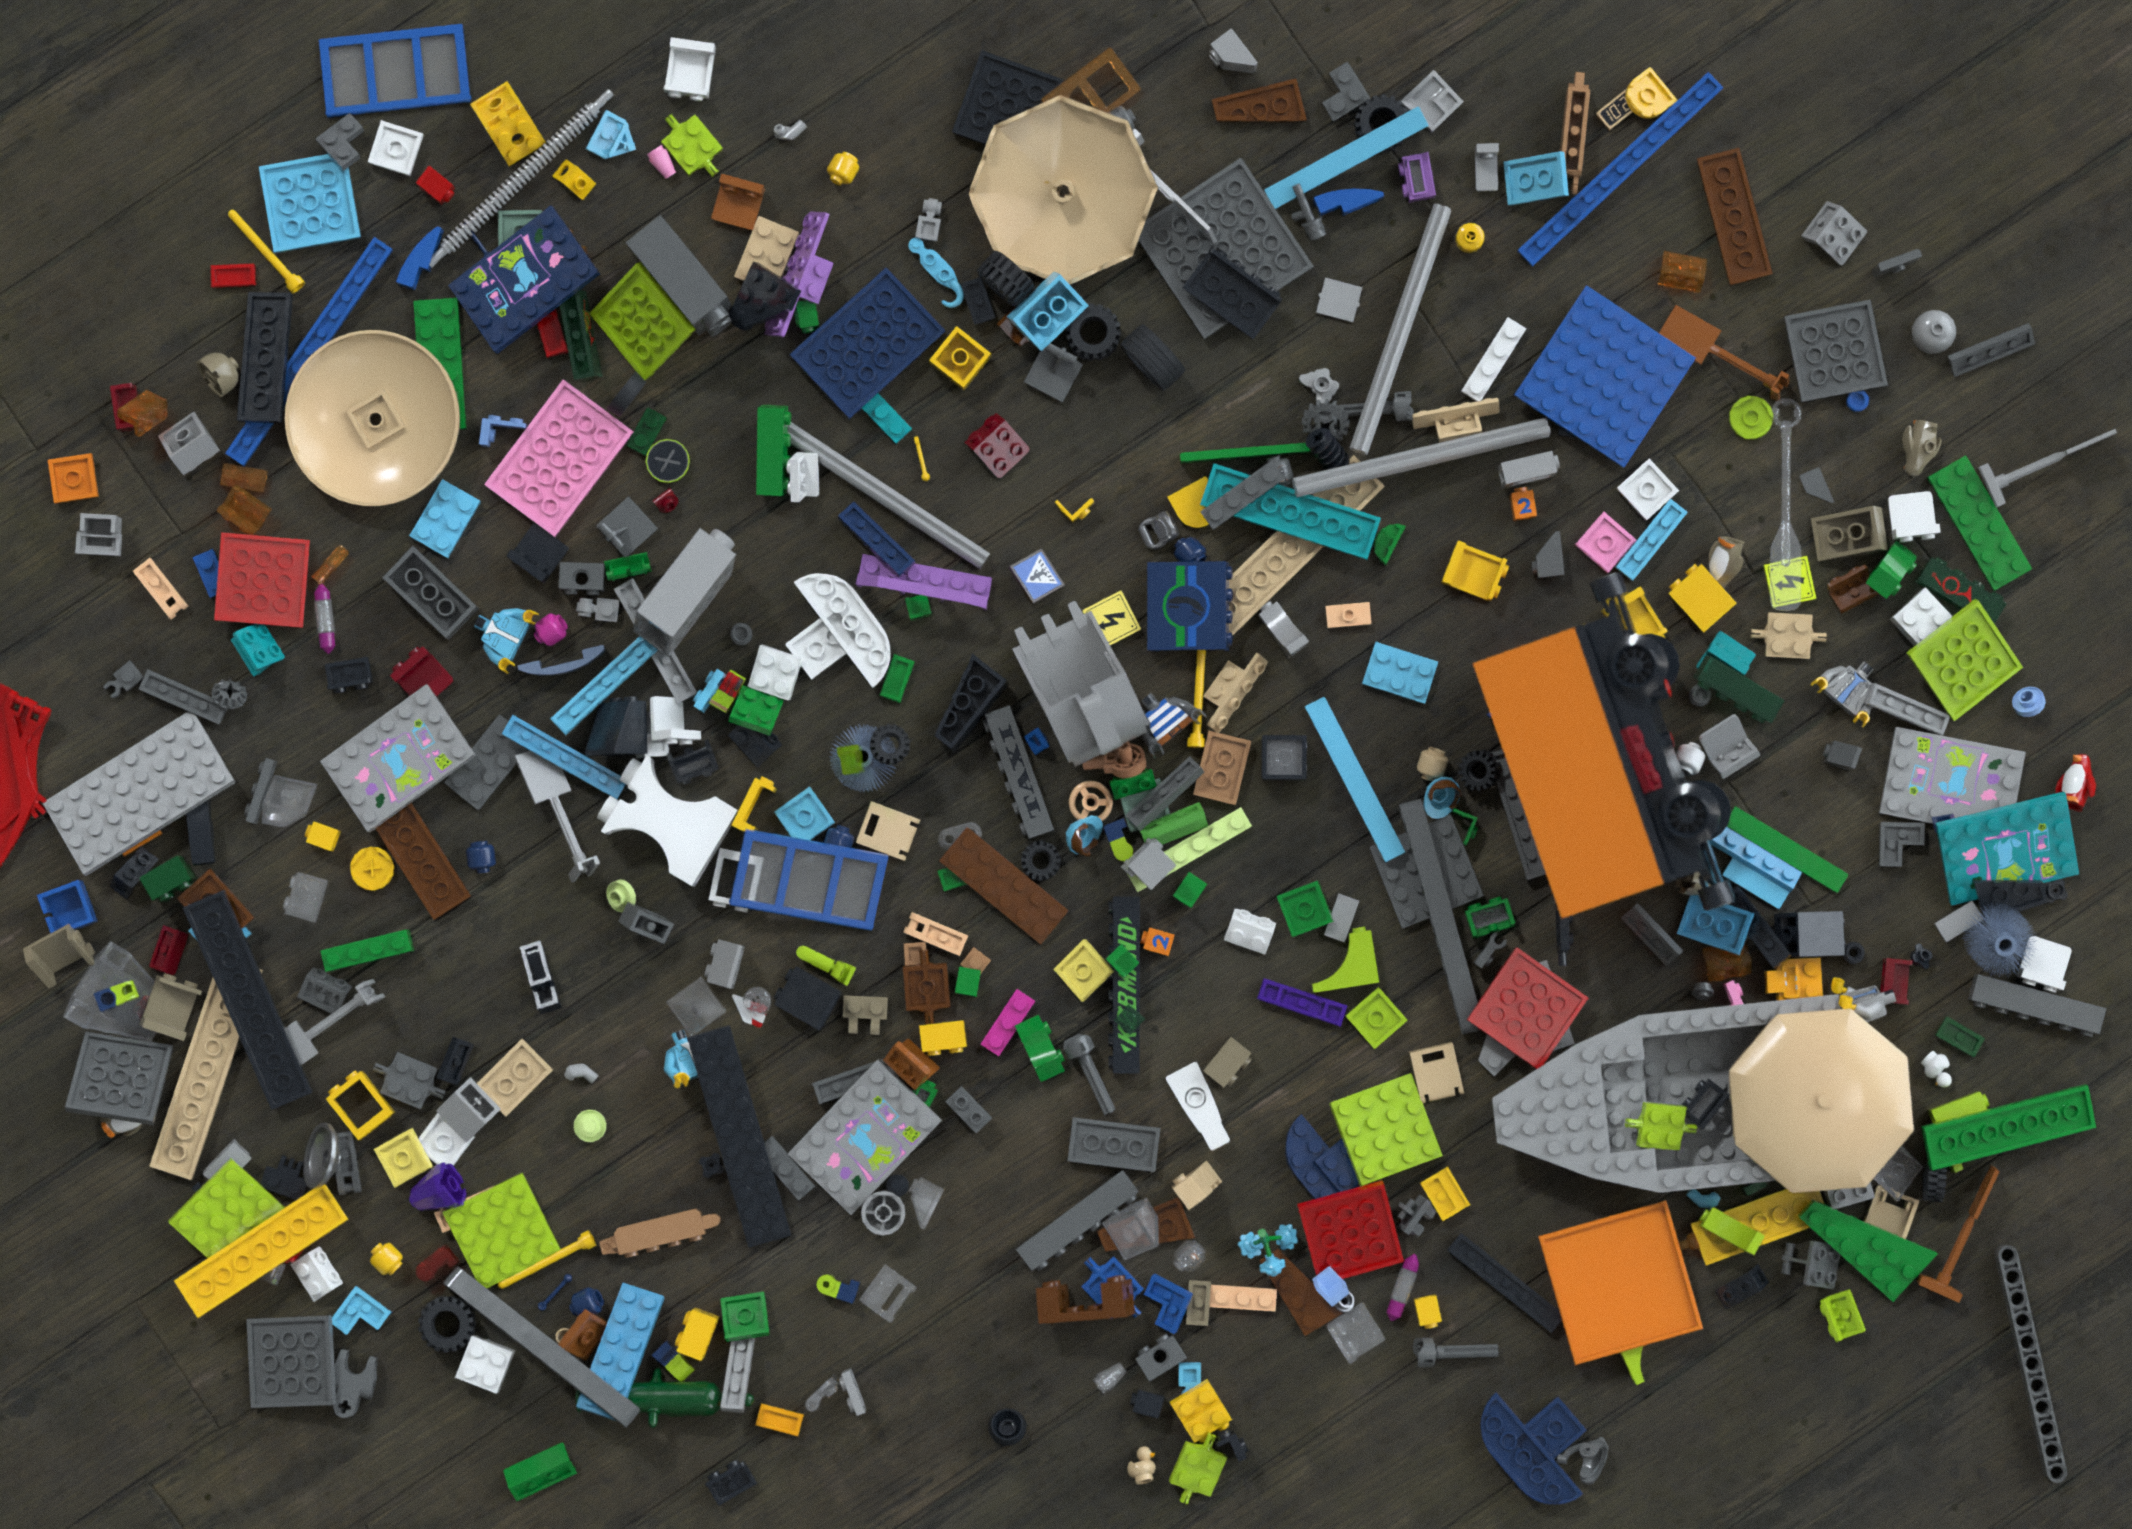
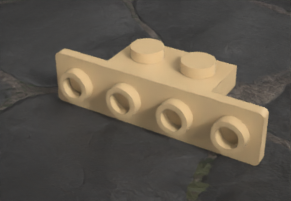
M1486 398L1478 402H1465L1451 407L1444 406L1435 410L1419 411L1412 414L1413 428L1419 429L1435 425L1439 443L1482 433L1479 417L1498 414L1499 400L1498 398Z
M1256 653L1245 670L1228 660L1203 696L1218 706V709L1207 723L1215 732L1219 733L1227 725L1228 719L1239 708L1244 696L1252 689L1253 683L1264 672L1268 661L1260 654Z

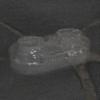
M968 822L944 829L939 834V844L943 849L948 850L966 827L973 829L975 834L981 838V828L976 823ZM947 835L953 836L954 840L952 843L945 841Z

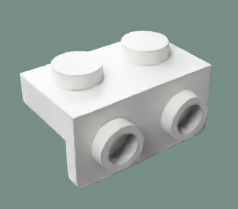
M797 452L787 462V472L790 473L788 494L791 495V502H800L805 496L817 497L819 495L818 454Z
M1234 909L1224 940L1265 955L1276 923L1272 922L1269 918L1253 915L1247 910Z
M321 1247L315 1248L291 1264V1267L314 1302L343 1284L339 1274L335 1271Z

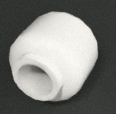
M1690 742L1689 744L1679 746L1676 752L1684 776H1692L1699 773L1705 760V754L1701 750V746Z

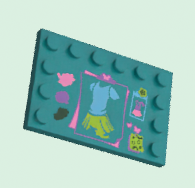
M2064 791L1935 823L1951 906L1977 900L1973 880H2042L2043 883L2079 874L2067 796Z

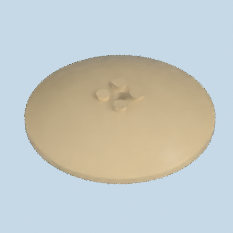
M364 330L348 333L327 342L316 350L296 374L291 384L285 407V430L288 444L302 472L312 483L328 495L338 500L361 506H385L398 503L424 490L439 476L449 462L459 433L460 412L458 398L454 385L443 365L419 343L405 336L381 330ZM375 413H379L382 417L381 423L377 426H374L370 421L371 416Z

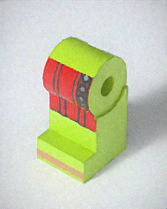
M730 670L709 701V704L727 714L740 693L739 691L746 678Z

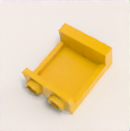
M1458 540L1441 583L1490 602L1493 597L1497 599L1501 586L1498 583L1500 578H1505L1509 568L1506 565L1507 559H1501L1475 549Z
M1694 564L1685 572L1688 576L1683 581L1678 578L1669 586L1671 589L1669 595L1695 624L1705 632L1737 603L1702 564L1700 566Z
M1641 586L1625 595L1624 599L1636 633L1639 635L1655 634L1665 638L1663 634L1668 631L1663 627L1648 603ZM1602 609L1601 612L1604 617H1608V614Z
M762 776L760 780L754 779L732 823L733 827L745 832V829L757 831L756 827L746 822L763 788L776 793L777 789L773 787V781Z

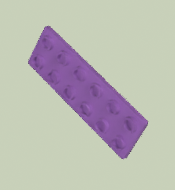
M809 212L805 216L802 233L796 239L795 252L788 261L787 266L789 268L786 276L783 277V279L802 290L799 295L800 298L814 304H819L833 266L832 262L815 255L829 214L826 212ZM796 304L792 311L776 315V318L765 323V334L768 336L784 337Z

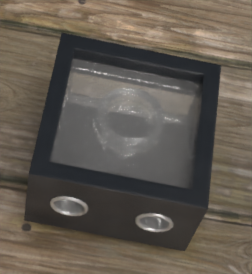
M1262 735L1261 780L1305 781L1307 777V735Z

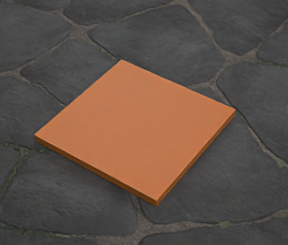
M1666 1200L1538 1236L1575 1365L1703 1329Z

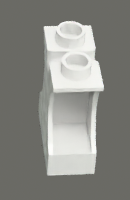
M646 756L642 763L633 758L624 770L620 781L628 785V788L635 792L636 800L633 803H626L621 799L619 801L609 796L597 816V819L605 823L601 832L610 835L621 830H638L649 834L663 848L668 860L669 873L695 887L730 830L738 810L717 797L700 802H686L676 799L668 794L659 783L652 758Z

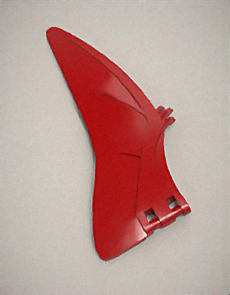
M1 683L0 868L20 838L31 814L35 819L39 816L36 808L42 815L47 812L39 802L45 803L47 799L38 791L37 755L43 730L52 712V709L46 706L44 708L39 706L38 702L27 696L25 698L20 696L19 692ZM15 704L20 705L19 710L14 708ZM35 713L40 715L38 720L33 718Z

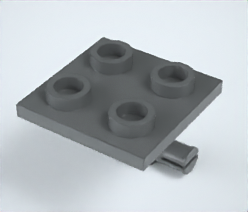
M1050 343L1038 354L1024 383L1063 403L1083 364L1076 360V356L1066 352L1067 349L1063 347L1061 349Z
M629 496L596 525L606 536L605 540L611 542L624 557L629 556L658 530Z
M1810 1241L1807 1260L1793 1257L1796 1244L1786 1243L1785 1254L1781 1258L1783 1260L1781 1273L1790 1275L1792 1262L1806 1264L1804 1285L1834 1289L1841 1255L1828 1243Z

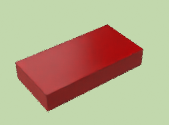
M254 263L211 265L212 288L256 286V267Z
M555 309L537 323L547 358L568 352Z

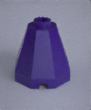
M445 1162L437 1164L411 1189L410 1203L414 1208L421 1211L463 1206L467 1195L465 1188L461 1190L460 1184L463 1183V1179L452 1164H446Z

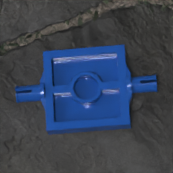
M1114 1256L1101 1266H1098L1091 1257L1088 1258V1261L1084 1262L1093 1273L1090 1279L1081 1287L1097 1304L1102 1303L1100 1283L1106 1282L1107 1277L1125 1275V1279L1132 1278L1134 1299L1144 1289ZM1134 1305L1135 1312L1139 1315L1141 1311Z

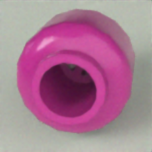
M550 613L536 622L534 636L540 644L544 643L547 646H553L566 636L568 626L560 615Z

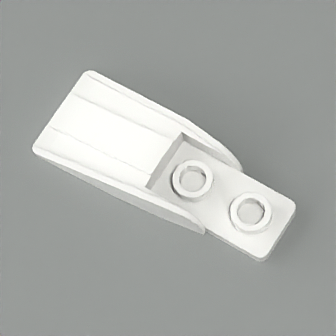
M1193 1062L1167 1076L1166 1080L1195 1128L1199 1133H1202L1210 1150L1213 1151L1229 1143L1230 1139L1221 1123L1222 1120L1198 1064Z

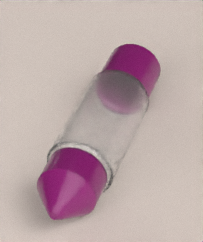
M320 584L314 592L317 633L319 634L320 648L329 654L335 647L332 600L330 599V591L323 584Z
M1416 1254L1406 1258L1402 1268H1400L1386 1311L1390 1321L1401 1318L1405 1304L1408 1302L1419 1267Z

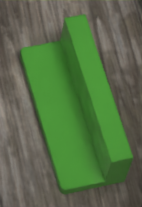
M1200 802L1151 821L1140 833L1144 843L1148 838H1155L1163 845L1206 828L1208 823Z

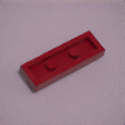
M1635 725L1620 730L1644 793L1662 788L1660 775L1654 768L1652 756L1645 746L1643 734L1638 729V726Z

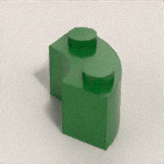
M1896 540L1867 579L1866 584L1886 599L1890 594L1895 596L1902 587L1899 583L1906 573L1910 574L1916 567L1915 560L1917 555Z
M1036 1015L1015 1025L1041 1082L1065 1071L1061 1064L1065 1061L1060 1049L1055 1051L1048 1036L1052 1032L1047 1021L1042 1023L1040 1016Z

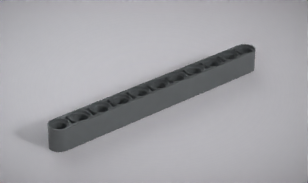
M1416 799L1399 804L1400 814L1462 1035L1479 1031L1477 1027L1466 1020L1478 1002L1421 799Z
M2001 1245L1995 1250V1260L2042 1469L2048 1480L2060 1483L2066 1479L2067 1468L2018 1252L2014 1247ZM2005 1249H2009L2011 1252V1258L2008 1261H2004L2001 1257ZM2009 1271H2014L2016 1274V1279L2012 1283H2009L2006 1279ZM2018 1292L2021 1295V1300L2018 1304H2013L2011 1297L2014 1293ZM2020 1314L2026 1317V1322L2022 1326H2018L2016 1323V1318ZM2024 1336H2029L2031 1343L2028 1347L2024 1348L2021 1345V1339ZM2033 1357L2036 1361L2035 1367L2028 1369L2026 1361L2028 1358ZM2035 1379H2038L2041 1384L2037 1391L2031 1389V1382ZM2039 1401L2045 1403V1410L2041 1413L2036 1411V1404ZM2044 1423H2049L2050 1431L2047 1434L2041 1433V1426ZM2053 1444L2055 1453L2052 1456H2047L2045 1452L2046 1447ZM2058 1466L2060 1474L2058 1477L2052 1478L2050 1471L2053 1467Z
M456 1266L443 1282L449 1290L625 1428L629 1426L641 1411L630 1400L460 1267Z

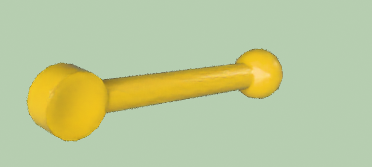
M916 436L914 440L923 473L921 478L923 481H928L930 475L926 471L919 438Z

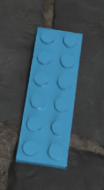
M622 1283L590 1370L624 1397L628 1398L665 1297ZM582 1393L580 1394L576 1405L578 1409L616 1421Z

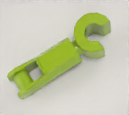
M800 946L796 951L800 959L827 973L831 971L830 976L845 986L848 985L856 970L855 966L842 961H837L835 964L834 960L806 946Z

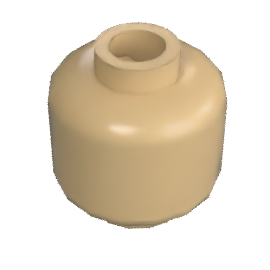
M1429 747L1428 750L1421 752L1417 770L1422 774L1423 779L1433 781L1435 778L1444 776L1448 764L1445 752L1434 747Z

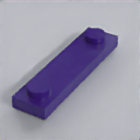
M1263 978L1257 997L1258 1000L1340 1027L1347 1009V1005Z

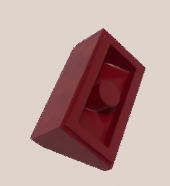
M163 925L149 967L175 975L189 934Z

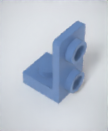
M488 415V419L482 418L479 445L481 447H490L491 442L494 443L496 430L492 429L493 426L525 430L528 425L523 423V419L510 418V421H503L500 416Z

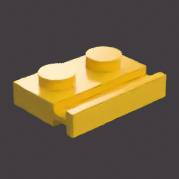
M1448 1167L1420 1182L1442 1221L1470 1205Z

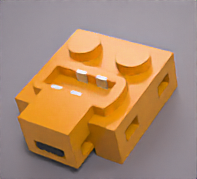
M1821 957L1787 959L1775 971L1764 972L1766 993H1776V1001L1823 996Z

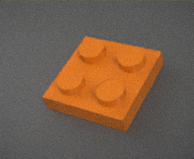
M92 453L48 460L55 504L99 497Z

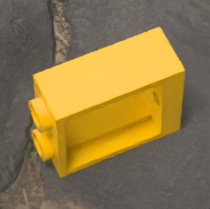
M355 1070L345 1078L347 1080L345 1084L341 1087L337 1084L328 1091L329 1096L326 1100L357 1140H362L396 1112L364 1071L357 1073ZM361 1080L383 1110L358 1129L335 1099Z

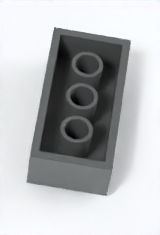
M414 546L382 577L448 640L479 609Z

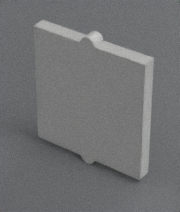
M1325 278L1322 292L1318 295L1320 300L1316 313L1353 322L1357 307L1360 306L1358 302L1362 287Z

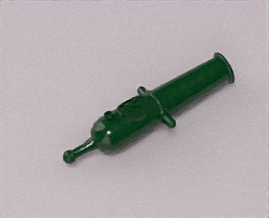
M655 1368L650 1382H633L627 1398L641 1410L639 1413L649 1415L648 1425L650 1428H655L660 1414L672 1417H706L714 1415L721 1408L723 1393L714 1383L707 1381L662 1382V1371L659 1368ZM576 1389V1405H577V1402H578L579 1397H580V1394H581L577 1389ZM747 1393L745 1406H751L754 1402V1397ZM576 1407L577 1412L581 1413L582 1410Z

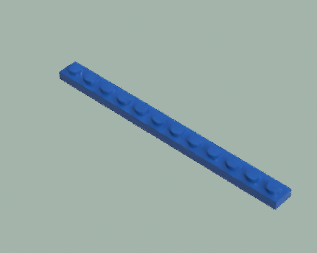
M1709 72L1704 75L1520 247L1517 252L1533 267L1723 89L1720 83Z
M374 237L288 361L283 410L286 407L291 384L302 365L316 350L333 339L393 252L392 248ZM246 422L225 454L245 467L274 423Z

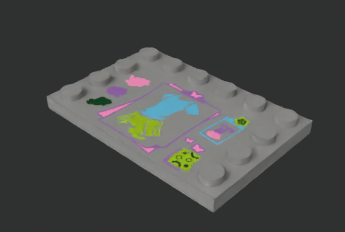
M426 684L320 762L367 832L370 833L470 761L476 754L430 686Z
M1895 727L1879 813L1932 824L1931 817L1954 814V817L1957 818L2014 804L2017 802L2026 752Z
M878 1059L796 1144L788 1155L852 1215L942 1119Z

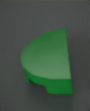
M1401 524L1388 525L1377 534L1374 542V551L1379 561L1384 565L1387 564L1406 526Z

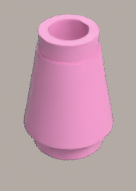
M662 145L647 154L649 157L648 161L665 179L676 173L667 149L664 150Z

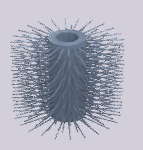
M863 724L862 729L860 725L859 730L857 726L855 727L856 733L851 727L853 735L848 730L853 741L846 734L855 747L854 749H849L837 742L846 749L833 744L841 750L832 748L836 752H830L834 756L829 757H838L832 758L834 760L831 762L837 761L833 767L836 777L837 775L840 776V774L841 777L846 775L841 783L847 781L846 783L849 784L847 785L848 788H856L861 784L858 789H854L855 791L862 790L864 783L863 792L865 793V790L869 792V788L870 790L872 789V785L877 790L875 782L881 788L875 776L884 786L874 772V768H879L890 776L892 775L883 769L895 773L887 767L896 768L892 766L893 764L889 766L879 763L877 759L875 760L869 749L871 736L868 735L873 734L877 729H870L867 732L870 726H865L864 731ZM888 736L886 742L885 740L881 742V747L887 752L888 746V753L890 751L893 753L895 750L894 743L892 745V740L891 742L888 741ZM863 754H868V760L865 763H860V757Z
M1993 907L1991 909L1992 915L1990 916L1987 914L1989 910L1986 913L1982 910L1984 915H1987L1985 917L1979 913L1986 923L1985 926L1972 917L1978 923H1975L1974 929L1969 931L1973 935L1966 934L1963 936H1975L1965 938H1978L1971 939L1975 941H1971L1973 943L1969 944L1973 945L1971 946L1973 948L1970 949L1972 951L1968 954L1973 953L1974 956L1972 958L1977 960L1976 963L1978 960L1981 961L1980 967L1983 965V967L1985 966V968L1988 967L1989 969V966L1992 968V964H1994L1996 969L1998 966V972L2000 968L2001 974L2002 963L2005 966L2007 963L2008 965L2012 964L2011 966L2014 965L2018 969L2016 964L2012 963L2015 961L2020 966L2013 956L2014 953L2026 961L2021 956H2024L2025 950L2028 949L2025 944L2035 942L2029 941L2033 939H2027L2030 938L2027 936L2032 934L2025 935V933H2030L2027 930H2031L2026 927L2029 925L2025 922L2027 919H2024V917L2018 919V917L2013 916L2015 915V910L2013 912L2011 910V913L2008 911L2007 914L2010 915H2006L2007 908L2005 912L2003 909L2001 916L2002 907L2000 911V918L2002 919H1999V910L1997 914V909L1995 912ZM2004 966V968H2003L2002 976H2003V973H2004V969H2005V974H2006V970H2007V975H2008V972H2009V970H2008L2007 968H2005V966Z

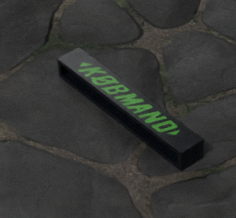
M1113 897V901H1109V914H1113V923H1109V936L1113 937V945H1109V955L1122 944L1139 961V964L1125 978L1111 967L1114 972L1109 976V981H1113V989H1109V1003H1113V1011H1109L1108 1022L1109 1025H1113V1034L1108 1035V1047H1113V1056H1108V1069H1113V1073H1140V897Z

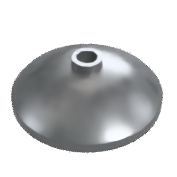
M320 1123L317 1125L308 1140L304 1155L303 1174L309 1188L318 1189L325 1185L340 1162V1145L336 1131L331 1124Z

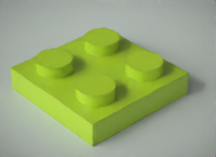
M1379 987L1345 1016L1373 1049H1376L1408 1021Z

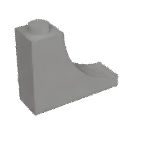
M1270 601L1260 608L1262 612L1258 616L1287 658H1290L1307 646L1309 643L1308 639L1292 623L1278 602L1272 604Z

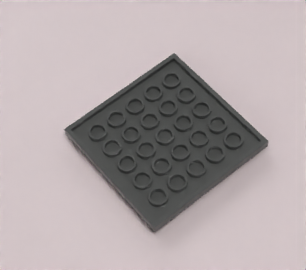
M1242 158L1180 197L1211 227L1217 240L1215 244L1178 210L1175 203H1171L1147 219L1138 240L1203 339L1211 336L1229 324V322L1183 290L1182 287L1205 258L1211 247L1215 250L1217 247L1227 253V259L1232 262L1238 261L1245 267V272L1249 275L1256 274L1263 280V285L1267 288L1272 286L1278 291L1314 267Z

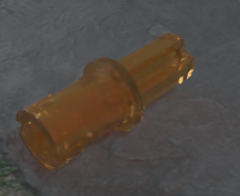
M339 545L327 560L323 559L324 563L311 577L320 585L323 584L334 571H337L336 568L348 556V550Z

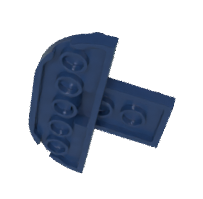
M1299 1115L1287 1132L1285 1157L1292 1174L1313 1200L1360 1187L1342 1138L1329 1148L1303 1115Z
M1495 1392L1487 1401L1480 1422L1483 1442L1494 1459L1526 1495L1538 1502L1564 1504L1583 1495L1554 1459L1587 1431L1558 1396L1527 1423L1523 1424Z

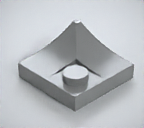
M1434 70L1401 100L1402 106L1406 107L1408 111L1418 106L1420 107L1429 124L1426 128L1430 132H1433L1463 103L1462 99Z

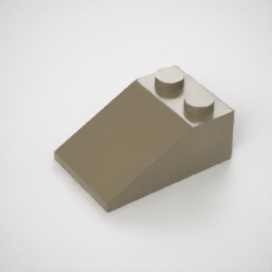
M1869 506L1811 518L1817 560L1819 562L1888 551L1881 507Z

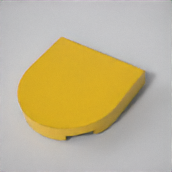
M1651 67L1637 76L1626 89V102L1629 108L1642 118H1655L1678 101Z
M1206 476L1167 497L1179 520L1189 527L1202 528L1209 525L1200 513V511L1205 509V507L1200 506L1208 482Z

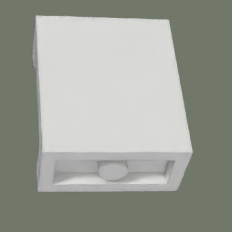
M671 37V50L664 92L668 93V96L672 98H681V95L690 96V100L703 101V98L708 99L716 49L715 44Z

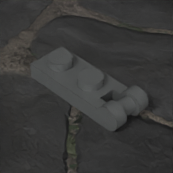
M351 1131L336 1133L341 1155L340 1162L335 1170L339 1195H346L347 1192L354 1191V1193L362 1192L354 1134ZM352 1176V1183H345L344 1177Z

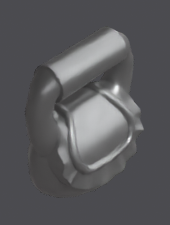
M1166 511L1159 513L1155 517L1145 519L1138 529L1146 547L1151 550L1160 549L1168 541H1172L1179 536L1174 520ZM1146 525H1152L1157 538H1159L1157 544H1154Z

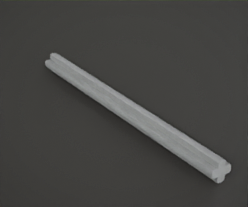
M1434 204L1350 445V450L1353 452L1368 455L1451 214V209L1447 206Z
M1545 417L1295 477L1292 480L1296 497L1550 437V427Z
M792 422L788 425L791 445L803 453H817L818 463L981 569L990 555L989 552Z

